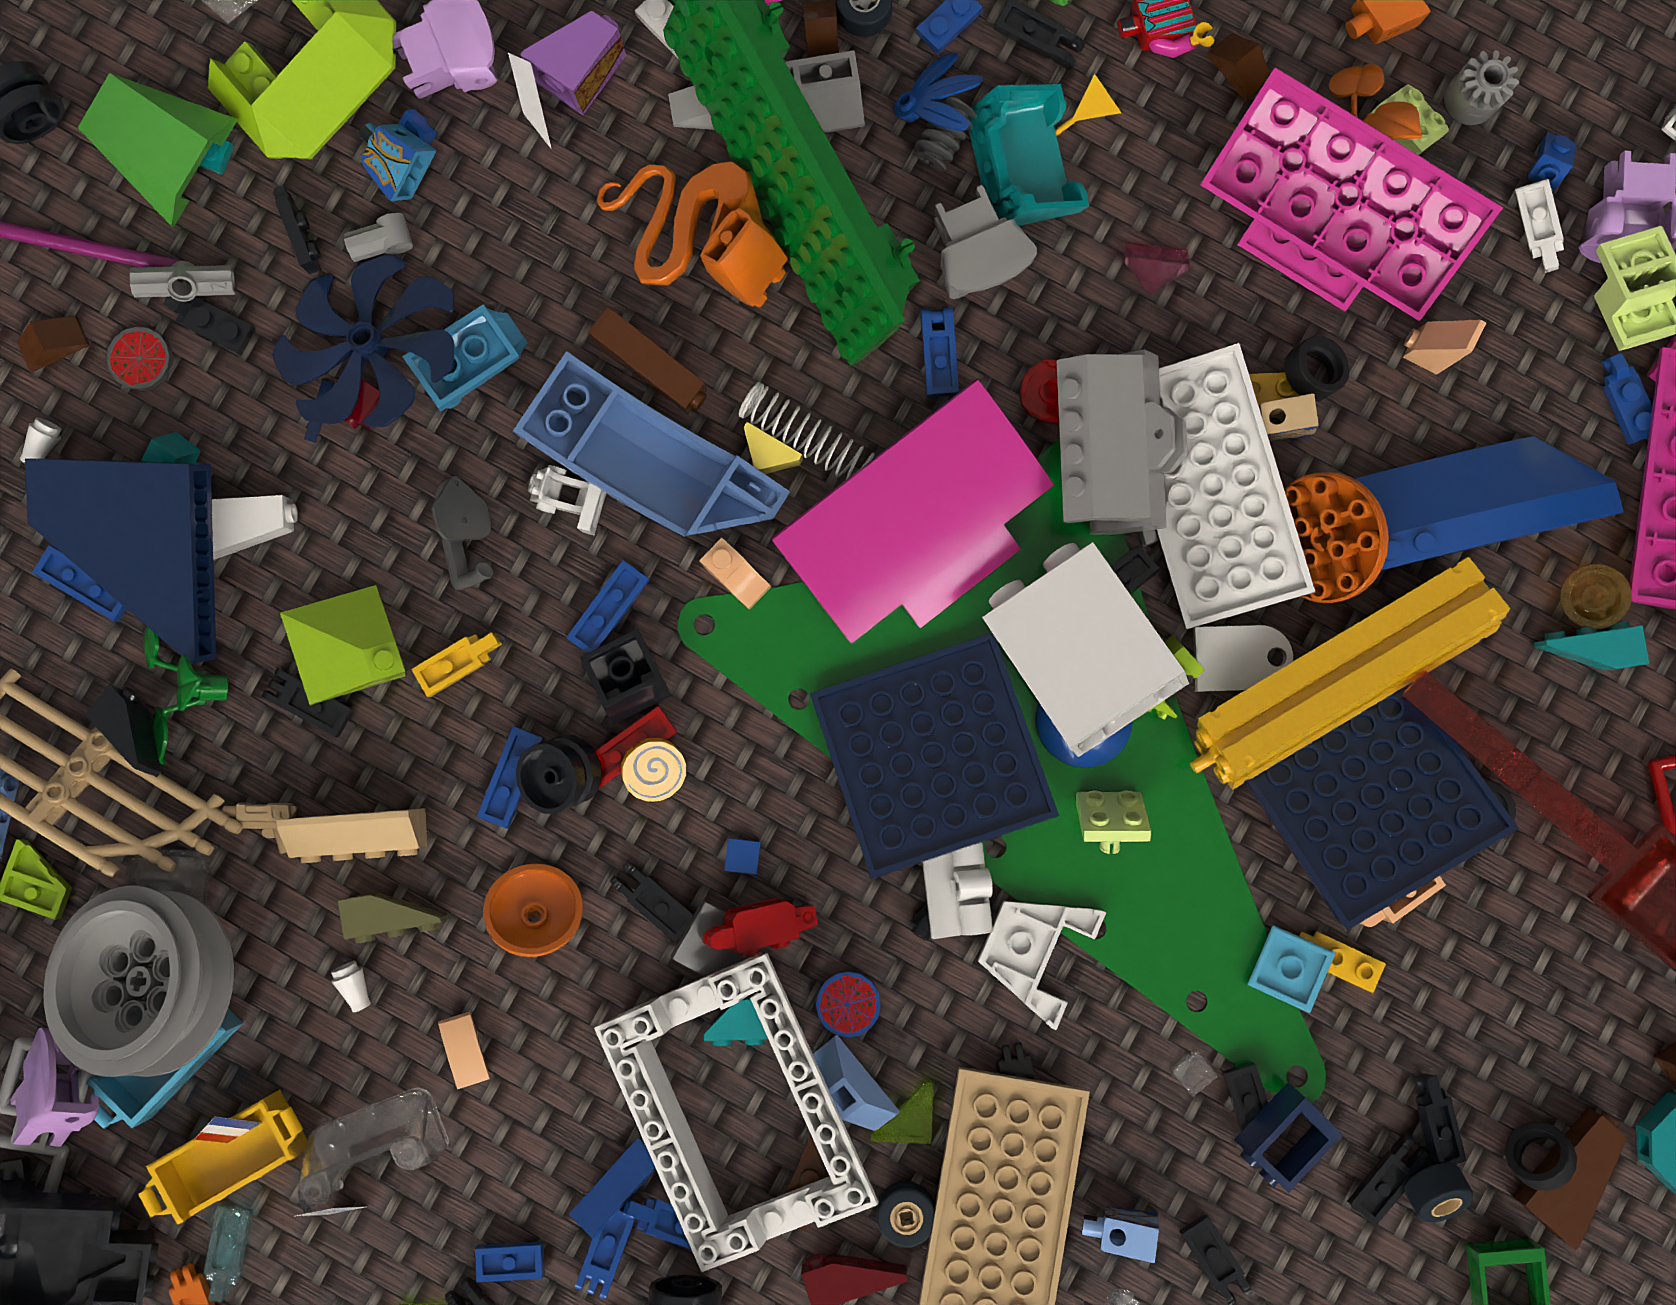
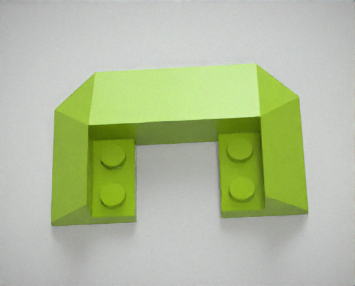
M292 0L318 31L279 75L256 48L246 41L243 42L225 64L210 58L208 89L230 115L238 119L237 123L268 158L312 159L395 69L396 55L393 54V35H396V20L378 0Z

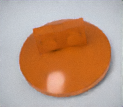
M1313 473L1295 480L1284 491L1315 589L1314 593L1301 597L1318 603H1334L1359 595L1377 578L1387 556L1388 526L1379 502L1366 486L1358 480L1341 473Z

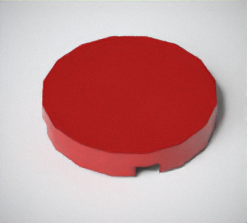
M1054 359L1044 360L1029 368L1020 385L1019 396L1022 407L1029 416L1042 423H1059L1057 360Z

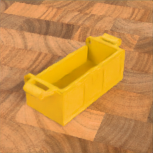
M279 1089L230 1118L261 1123L231 1142L221 1143L192 1139L147 1165L146 1167L152 1179L138 1195L150 1218L155 1215L172 1214L176 1223L181 1224L197 1212L222 1200L251 1181L257 1180L284 1162L294 1159L311 1147L302 1131L304 1130L292 1107H289L281 1090ZM155 1185L167 1206L165 1210L160 1205L151 1186Z

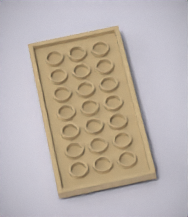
M958 1066L935 1203L933 1228L929 1238L918 1305H1055L1090 1094L1088 1089Z

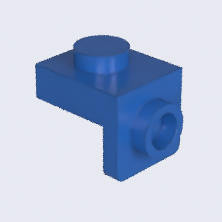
M1547 131L1540 141L1537 160L1529 170L1527 178L1535 182L1549 179L1551 188L1556 189L1573 167L1577 143L1572 142L1566 136L1555 135Z

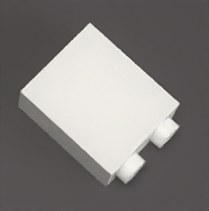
M1093 542L1082 550L1078 548L1076 543H1069L1057 549L1043 563V567L1048 572L1027 587H1025L1021 580H1015L1006 584L989 599V603L994 610L982 617L1063 739L1078 757L1189 684L1181 665Z

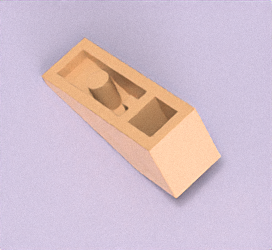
M1482 320L1426 322L1418 329L1413 328L1407 336L1404 346L1408 348L1403 358L1437 375L1473 351L1486 322Z

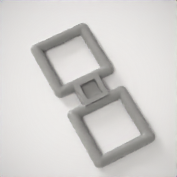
M20 1036L14 1042L0 1089V1114L17 1116L16 1105H11L10 1099L14 1094L26 1051H29L34 1038ZM79 1069L77 1075L80 1103H84L89 1086L86 1082L92 1076L91 1073ZM16 1119L12 1135L0 1133V1147L53 1156L43 1192L57 1193L68 1158L69 1146L66 1144H62L61 1147L49 1146V1141L47 1140L50 1132L38 1135L31 1145L13 1144V1137L17 1133Z

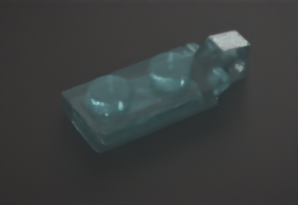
M220 1204L216 1208L203 1273L206 1274V1280L212 1281L208 1299L210 1301L222 1302L225 1298H228L231 1284L236 1285L241 1275L253 1209Z

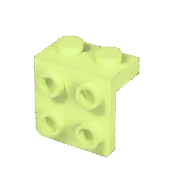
M1406 85L1371 112L1375 114L1379 106L1389 102L1400 101L1413 104L1419 112L1422 132L1421 139L1393 140L1418 155L1449 131L1444 118L1435 112L1424 100L1423 94L1411 85Z

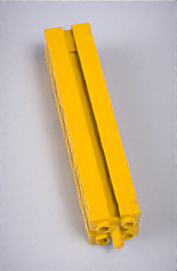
M1467 557L1457 563L1454 568L1450 567L1221 704L1214 712H1208L1198 718L1197 726L1199 729L1196 731L1197 740H1195V745L1202 755L1190 762L1191 768L1197 774L1216 763V766L1213 767L1215 775L1222 784L1228 783L1230 788L1234 790L1242 785L1245 780L1254 778L1477 644L1482 638H1487L1497 632L1502 623L1500 620L1506 617L1510 607L1494 588L1489 589L1483 581L1485 576L1473 561Z

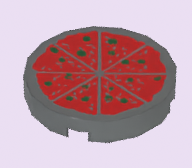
M133 327L123 330L114 337L108 347L106 361L110 374L118 383L129 389L147 391L157 388L166 381L170 374L168 373L171 365L173 366L174 356L170 344L163 336L149 328Z

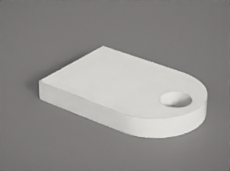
M1254 625L1193 628L1194 658L1205 669L1195 679V692L1247 690L1293 662V651L1289 641L1280 631L1272 627ZM1272 648L1279 649L1283 654V662L1278 667L1271 665L1267 658L1268 652Z

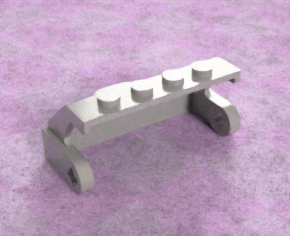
M1144 349L1118 355L1085 354L1057 360L1064 522L1089 521L1091 535H1114L1167 528L1164 473L1174 472L1188 454L1186 421L1170 408L1161 406L1158 355Z

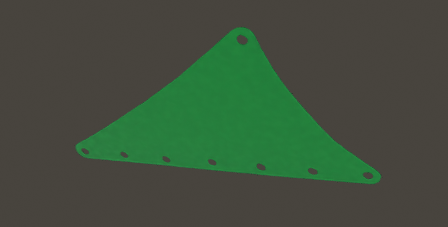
M1059 439L1037 458V461L1054 486L1004 524L1021 550L921 628L915 624L904 607L900 605L853 643H850L804 582L770 588L750 610L732 593L693 599L686 603L681 610L677 622V631L680 639L688 648L831 759L810 693L992 633L982 618L994 610L989 603L991 596L1000 588L1015 580H1021L1025 587L1047 574L1048 572L1043 567L1044 561L1064 545L1076 543L1078 548L1082 550L1093 542L1110 567L1130 551L1124 533L1091 535L1089 521L1064 522ZM1138 588L1131 596L1150 622L1141 589ZM703 614L711 616L715 623L713 631L708 635H701L694 629L695 619ZM997 640L1059 817L1000 836L1006 843V851L998 858L989 856L985 850L987 841L982 842L985 868L989 870L992 882L1019 902L1091 908L1105 911L1106 915L1103 921L1106 924V932L1100 939H1092L1063 926L1060 933L1138 990L1238 1067L1251 1062L1255 1063L1263 1087L1272 1094L1276 1095L1287 1084L1286 1074L1288 1069L1298 1065L1303 1067L1307 1072L1308 1079L1301 1087L1294 1088L1311 1103L1319 1099L1325 1088L1326 1070L1299 1008L1247 985L1268 934L1204 773L1200 771L1196 774L1190 766V762L1195 760L1197 755L1175 693L1165 699V701L1178 717L1173 718L1167 715L1164 720L1158 717V714L1155 713L1156 709L1153 708L1151 712L1147 711L1133 721L1132 731L1127 744L1113 759L1094 767L1071 766L1052 756L1042 744L1036 728V710L1039 701ZM795 689L805 690L809 695L808 705L800 710L792 708L788 700L790 692ZM1092 790L1100 792H1121L1124 790L1141 792L1151 828L1150 841L1120 842V851L1115 854L1112 853L1113 844H1110V854H1107L1100 850V842H1084L1076 806V793ZM1192 991H1200L1207 997L1206 1008L1201 1012H1193L1186 1005V998Z

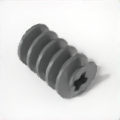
M946 97L941 101V103L956 109L966 119L968 117L976 118L977 116L973 109L957 98ZM969 121V124H970V125H969V127H968L966 130H971L972 127H973V125H972V123H971L970 121ZM928 122V129L922 132L921 140H918L914 145L916 156L925 165L944 173L947 167L941 161L951 162L953 160V156L948 149L958 151L960 146L954 139L964 141L966 134L963 131L942 128Z

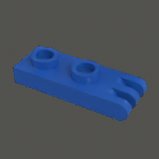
M623 1207L598 1235L592 1239L575 1289L581 1290L587 1278L591 1280L587 1293L593 1295L597 1284H603L604 1286L601 1288L599 1298L606 1300L635 1221L633 1218L622 1215Z

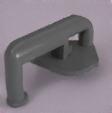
M453 476L438 485L435 501L432 505V512L437 532L442 539L451 584L456 590H464L493 576V569L485 562L478 563L474 570L468 572L462 544L464 540H479L488 536L491 531V521L485 501L460 478Z

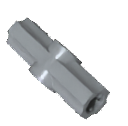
M178 261L172 264L171 267H133L129 271L130 287L134 297L171 296L177 301L186 302L192 300L195 296L235 295L236 291L232 265L195 266L188 261ZM177 279H185L189 283L184 284L178 282Z

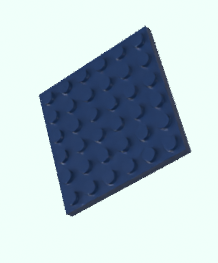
M993 633L810 693L871 880L1059 817Z
M1413 682L1254 778L1244 781L1345 932L1519 829Z

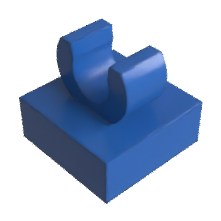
M416 109L406 110L398 125L403 126L428 144H431L438 134L436 130H433L428 125V120L422 117Z

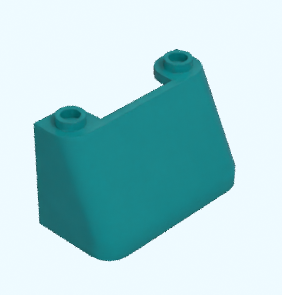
M1061 84L997 85L971 108L977 116L976 118L968 117L973 125L972 129L969 130L980 182L999 220L1004 217L1007 220L1015 219L1016 224L1021 226L1077 214L1089 207L1088 194L1084 185L1079 181L1067 183L1054 125L1062 119L1066 111V100L1063 96Z

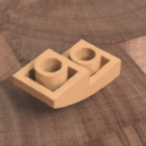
M471 1012L438 1021L457 1089L490 1079Z

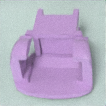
M431 0L423 5L425 12L420 15L423 21L393 35V48L403 47L398 50V53L403 60L408 59L413 72L403 77L405 84L410 89L424 84L414 89L419 99L453 84L456 89L468 92L470 90L488 88L498 81L497 74L492 66L495 55L493 35L488 19L477 0Z
M1625 150L1620 154L1619 171L1618 161H1611L1605 165L1603 200L1588 211V218L1578 246L1582 255L1592 261L1601 263L1596 252L1600 244L1658 226L1663 227L1673 250L1676 249V153H1670L1665 157L1664 164L1631 162V151ZM1672 202V209L1664 213L1663 206Z
M41 1027L37 1030L27 1057L23 1062L24 1080L10 1099L11 1105H16L17 1133L13 1137V1144L31 1145L38 1135L51 1132L53 1134L48 1140L49 1146L61 1147L72 1131H79L82 1127L90 1124L96 1118L99 1110L98 1096L91 1095L86 1103H80L77 1070L80 1068L64 1056L48 1028ZM56 1064L70 1065L68 1074H56Z

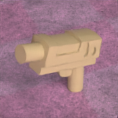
M240 802L236 806L223 807L222 812L229 815V818L239 821L243 828L263 829L262 835L264 837L276 839L279 853H287L277 830L276 820L296 818L297 807L293 803H268L267 805Z

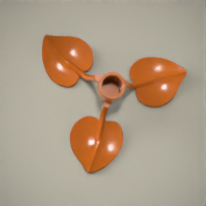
M1375 64L1345 68L1331 78L1329 82L1330 93L1339 98L1351 96V114L1357 117V97L1372 96L1382 88L1384 84L1383 70ZM1408 102L1385 103L1376 109L1375 114L1368 113L1363 120L1392 139H1421L1422 137L1419 112L1413 104Z

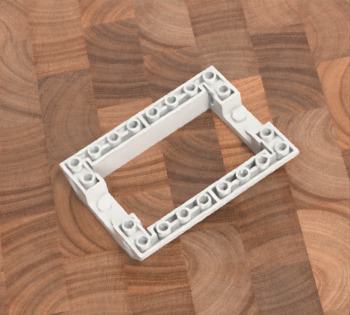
M768 953L744 959L637 1005L594 1028L701 1272L759 1251L766 1240L815 1222L819 1228L879 1204ZM756 992L750 999L828 1171L829 1177L728 1216L651 1040L664 1035L677 1025L717 1008L723 1010L735 1005L748 995Z

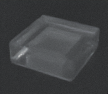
M1196 1049L1170 1069L1192 1097L1218 1077Z

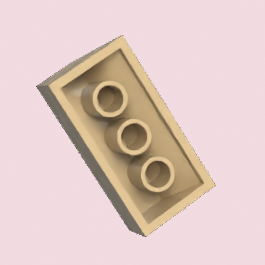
M425 808L276 820V827L288 857H300L301 863L321 862L322 855H333V861L353 859V853L364 852L366 859L385 857V851L397 850L398 856L418 855L417 849L427 847Z

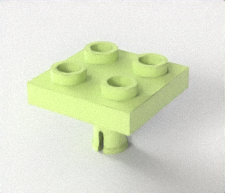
M1092 790L1076 793V806L1084 842H1100V850L1107 854H1110V844H1113L1112 853L1115 854L1120 851V842L1150 841L1151 828L1141 792L1129 790L1100 792Z

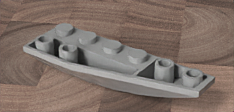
M855 50L785 62L824 133L865 126ZM694 86L668 94L674 127L715 130L708 110L697 99Z

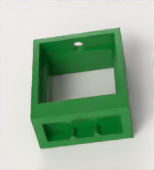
M1531 1238L1466 1244L1472 1305H1488L1484 1266L1521 1263L1526 1265L1530 1305H1550L1545 1249Z

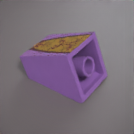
M593 11L588 12L529 46L521 53L522 59L531 62L536 84L582 115L585 114L627 55L617 23L607 15L600 17Z

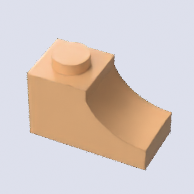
M722 537L699 560L702 566L749 610L771 588V585Z

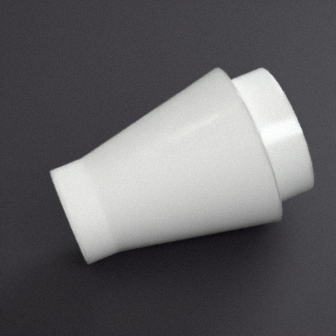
M36 418L34 423H29L20 460L25 463V458H45L61 439L59 434L62 429L42 418Z
M356 961L343 964L331 972L334 978L331 982L349 1004L352 1012L360 1011L371 1004L367 993L362 966L358 967Z

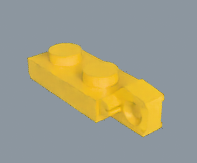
M493 632L481 639L478 638L477 634L471 637H464L411 670L426 696L432 697L484 666L486 662L491 660L488 653L501 646L502 643L497 634H493Z

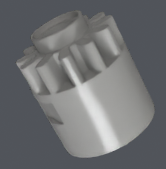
M1495 50L1490 56H1487V53L1482 51L1476 58H1471L1447 85L1444 93L1446 110L1453 119L1465 125L1481 124L1487 121L1513 95L1512 90L1519 84V80L1512 77L1518 71V68H1508L1507 66L1511 57L1507 56L1501 61L1498 60L1499 51Z

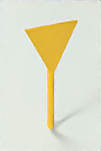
M1095 74L1074 115L1055 129L1056 136L1076 121L1121 113Z

